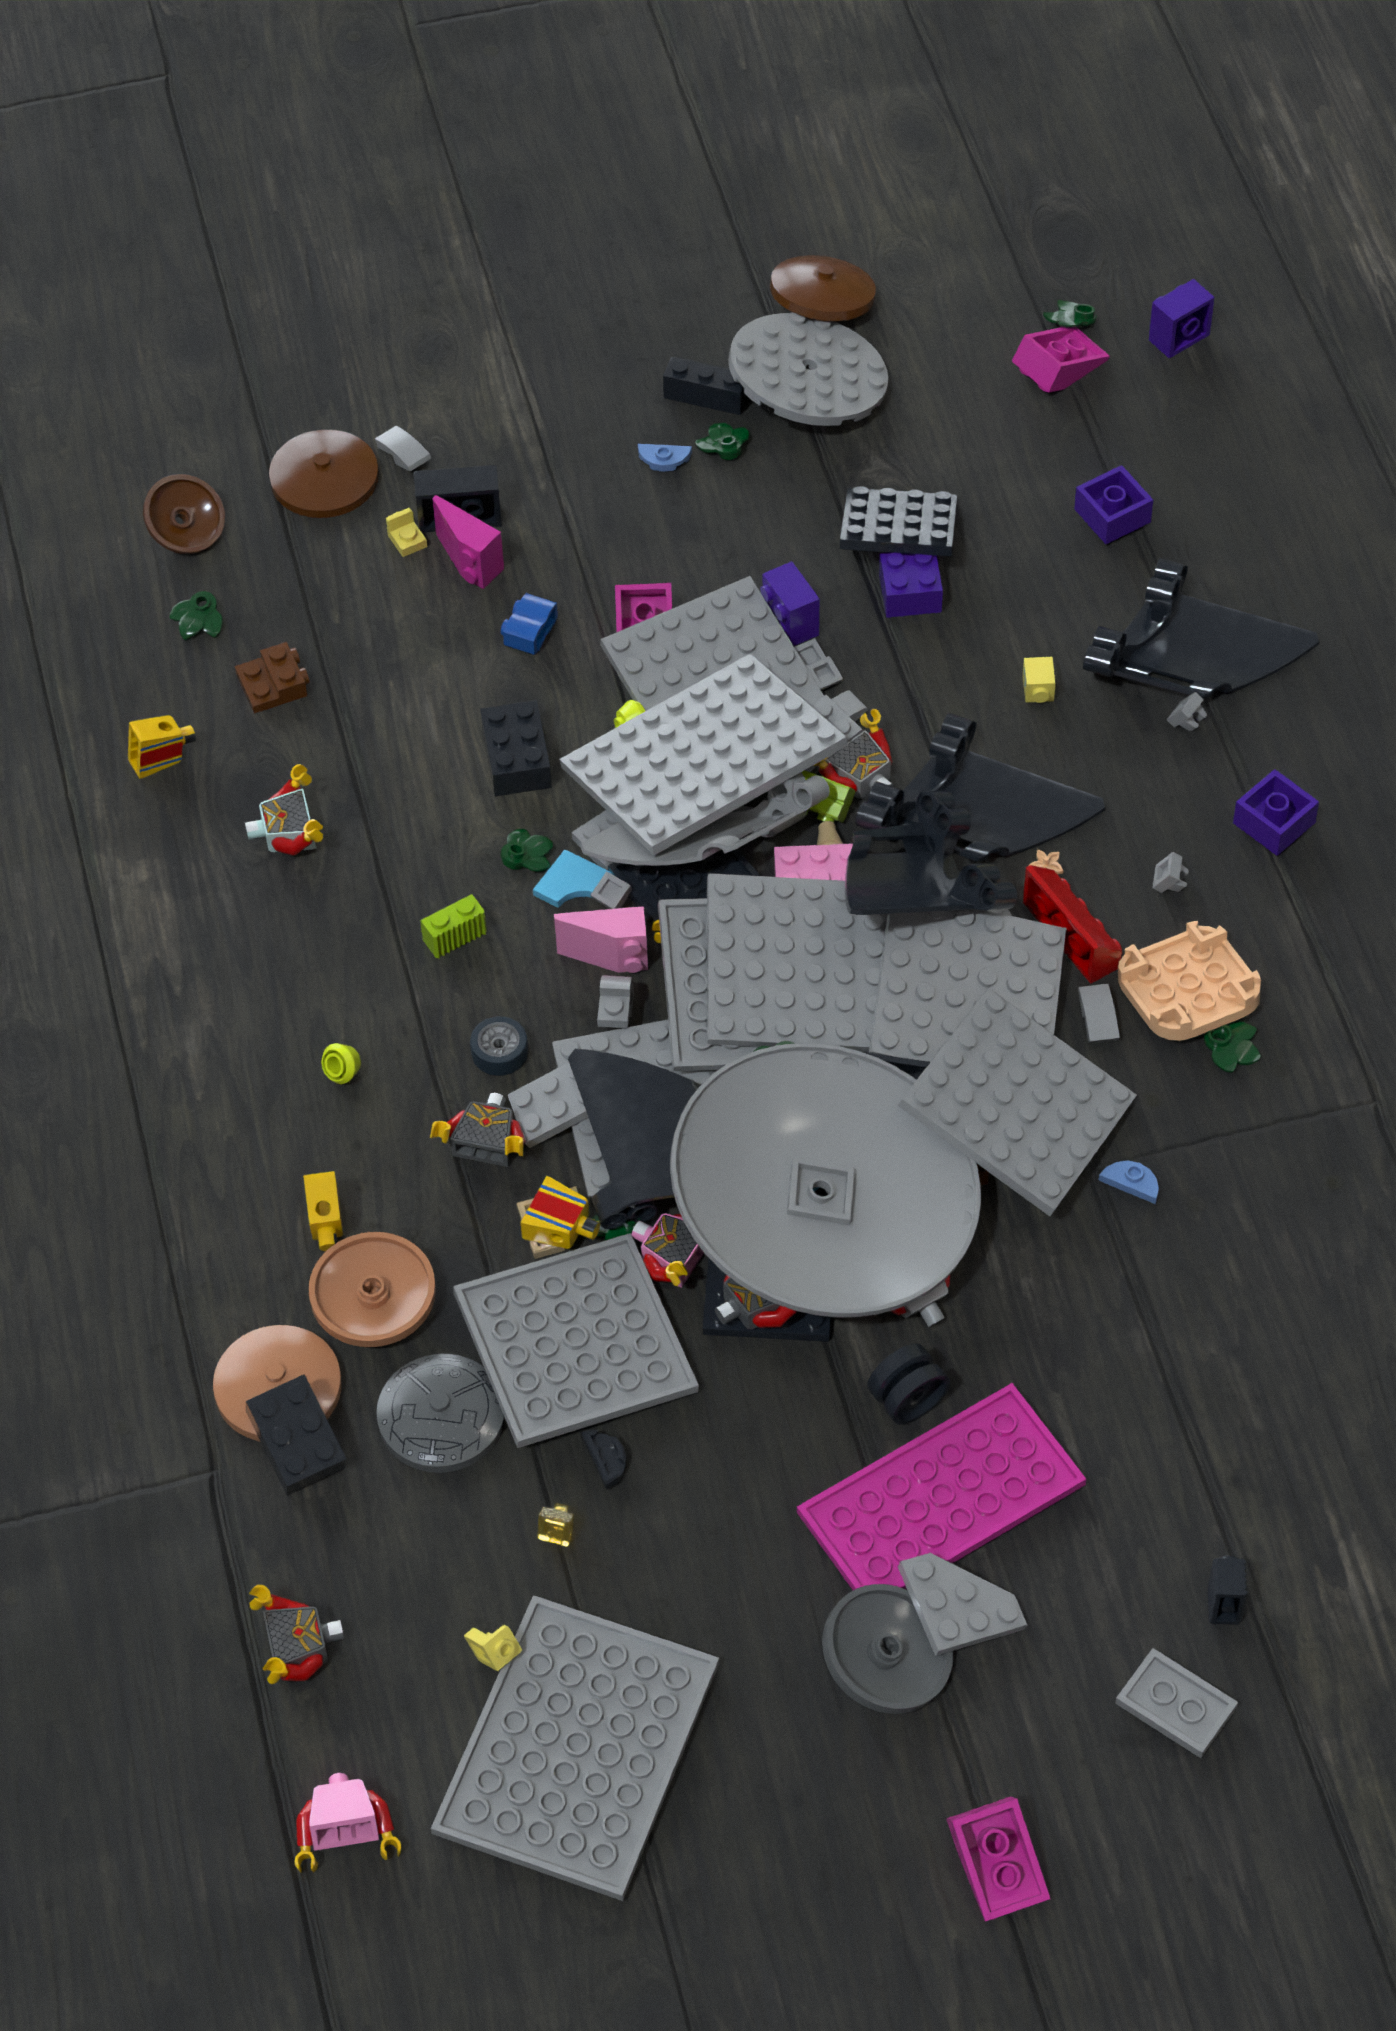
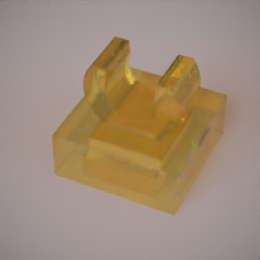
M556 1503L554 1509L542 1507L538 1519L537 1539L569 1546L572 1539L574 1514L567 1513L569 1510L568 1505Z

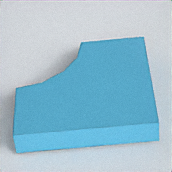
M564 850L534 887L533 896L557 908L565 901L575 897L592 898L590 896L606 871L611 872Z

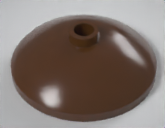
M175 474L160 479L151 487L143 504V518L148 532L157 543L175 553L195 554L208 549L219 538L224 527L225 512L220 497L209 484L191 475ZM175 518H181L183 520V524L177 523Z

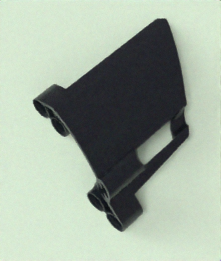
M575 1048L568 1057V1061L612 1182L592 1197L600 1225L603 1229L608 1230L622 1226L630 1218L634 1222L650 1220L657 1214L655 1200L675 1197L670 1174V1155L673 1137L680 1116L697 1089L693 1087L690 1079L650 1063L612 1053Z

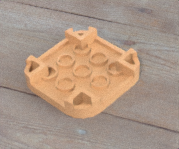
M1198 921L1186 923L1185 932L1138 950L1132 944L1125 949V955L1119 961L1118 983L1121 990L1149 1028L1158 1036L1168 1040L1181 1041L1190 1039L1231 1023L1252 1013L1260 1002L1261 978L1258 971L1251 972L1228 942L1227 931L1220 925L1215 929L1210 926H1198Z

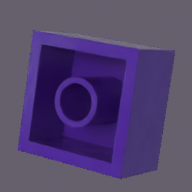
M1194 279L1179 285L1170 293L1158 297L1152 302L1149 341L1168 358H1171L1210 335L1215 297Z
M1122 465L1076 487L1074 510L1105 544L1151 522L1153 499Z
M880 553L879 578L886 618L942 612L943 589L936 555Z
M791 561L763 573V586L760 587L761 594L792 645L796 646L819 636L820 599L795 564Z
M1274 769L1236 801L1233 824L1278 856L1316 823L1319 801Z

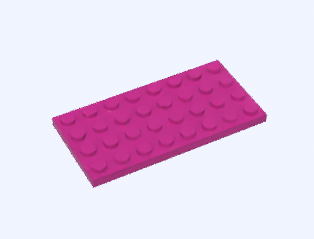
M1011 1383L797 1506V1514L852 1590L872 1584L893 1585L907 1590L898 1569L901 1561L932 1553L950 1563H954L1085 1486L1086 1478L1014 1384Z

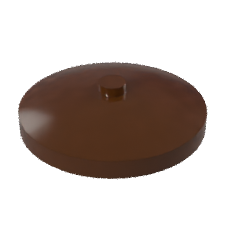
M807 255L787 259L774 268L770 280L771 294L781 306L798 315L823 321H843L865 314L873 306L876 293L874 281L864 270L847 261L827 256Z
M316 430L292 438L276 452L270 464L269 478L275 498L288 510L306 517L330 518L349 513L364 504L377 486L379 471L373 450L359 437L338 430Z

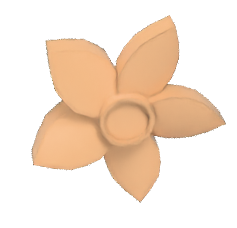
M1037 850L1036 857L1038 861H1034L1030 865L1052 869L1057 874L1063 873V869L1058 863L1059 852H1051L1047 856L1043 851Z

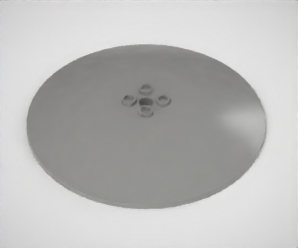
M795 1043L777 1045L743 1055L713 1073L697 1089L683 1110L674 1133L670 1155V1174L677 1207L692 1237L717 1267L735 1282L768 1301L792 1310L829 1317H860L892 1311L913 1303L939 1286L955 1270L971 1243L979 1219L981 1189L976 1161L967 1157L898 1107L902 1098L916 1082V1079L890 1063L857 1050L818 1043ZM813 1188H824L828 1195L824 1197L818 1196L814 1193Z

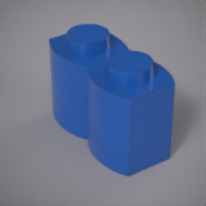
M528 593L521 600H517L509 620L505 619L501 627L504 645L535 655L558 617L557 603Z

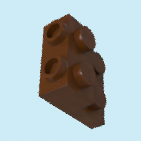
M287 642L260 650L261 658L235 666L236 675L254 714L307 697L306 684L310 683L307 671L304 667L299 669L297 665L300 664L298 652L295 647L290 649Z

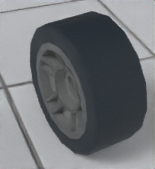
M496 1016L485 1019L475 1027L471 1034L470 1047L474 1064L481 1071L489 1075L503 1076L511 1074L520 1069L527 1060L528 1040L525 1029L519 1022L509 1017Z

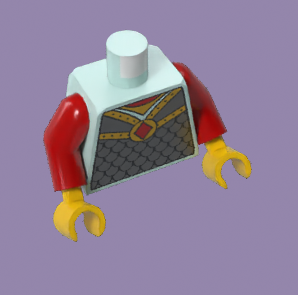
M301 764L295 765L290 774L293 780H288L276 794L267 801L260 803L261 820L245 823L248 840L265 836L269 851L281 852L292 856L297 855L302 850L316 849L315 842H320L323 839V834L319 831L323 828V825L315 819L310 820L304 790L300 789V785L307 786L312 780L311 776L307 774L308 770Z

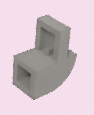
M602 975L597 1018L598 1027L628 1028L629 1017L632 1015L634 996L633 977Z

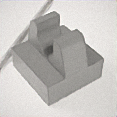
M1194 692L1180 701L1167 718V721L1174 728L1178 725L1188 731L1198 728L1199 725L1194 721L1193 717L1201 721L1207 716L1201 706L1203 699Z
M1172 852L1156 864L1153 889L1161 893L1167 889L1179 892L1187 886V883L1181 880L1189 872L1181 864L1182 856Z
M606 871L590 896L609 909H619L623 907L633 889L631 885Z

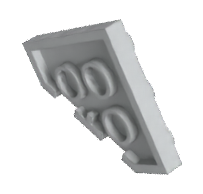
M932 1553L903 1560L898 1565L900 1574L935 1656L1024 1630L1027 1626L1014 1594Z

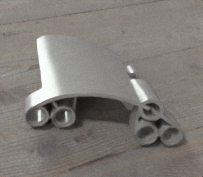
M800 772L768 791V800H763L755 808L740 806L656 855H653L619 822L583 841L580 847L584 855L615 863L660 866L701 861L721 849L725 854L759 836L772 837L804 819L807 810L827 799L830 790L828 783L821 776L815 775L805 780V777Z

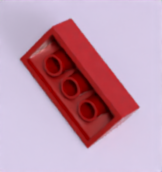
M1033 865L1026 867L1023 895L1024 905L1039 922L1066 928L1064 953L1091 984L1116 971L1122 955V948L1119 942L1107 934L1102 922L1090 914L1085 902L1074 895L1068 882L1064 878H1060L1052 869Z

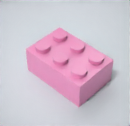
M853 844L774 847L775 877L845 881L847 858Z

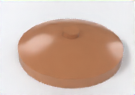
M384 1232L360 1233L337 1242L317 1261L309 1281L311 1308L321 1327L334 1338L360 1347L385 1346L400 1341L412 1334L428 1317L436 1295L434 1272L426 1255L409 1240Z
M273 1325L253 1330L232 1343L217 1364L213 1378L216 1405L221 1416L232 1429L247 1438L260 1441L246 1413V1401L305 1374L326 1419H328L334 1411L341 1393L342 1381L339 1363L330 1346L322 1338L306 1329L289 1325Z

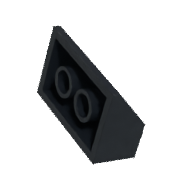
M671 357L663 374V394L665 399L741 415L748 398L744 393L745 388L740 382L734 381L730 368L682 357Z

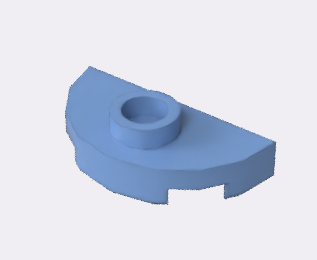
M638 444V453L640 460L650 465V469L661 472L674 471L676 466L689 461L692 454V446Z
M1133 1161L1115 1162L1107 1166L1099 1175V1181L1156 1204L1159 1192L1157 1178L1149 1168L1141 1163Z

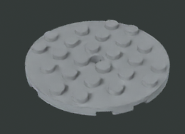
M793 312L767 315L747 323L736 333L729 352L728 362L731 375L735 382H740L745 388L744 393L758 405L764 403L775 409L774 414L800 423L833 426L841 425L843 420L853 419L855 422L870 415L872 409L876 406H880L888 385V372L882 357L862 336L834 321L811 319Z

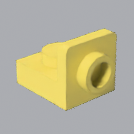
M411 508L396 512L386 518L388 536L402 557L427 547V540L415 524Z
M502 1625L493 1634L490 1632L485 1634L473 1627L464 1635L478 1661L496 1671H499L522 1651L511 1629L506 1625Z

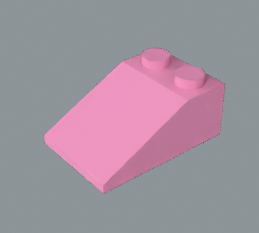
M644 907L554 914L557 954L618 973H635L648 970Z

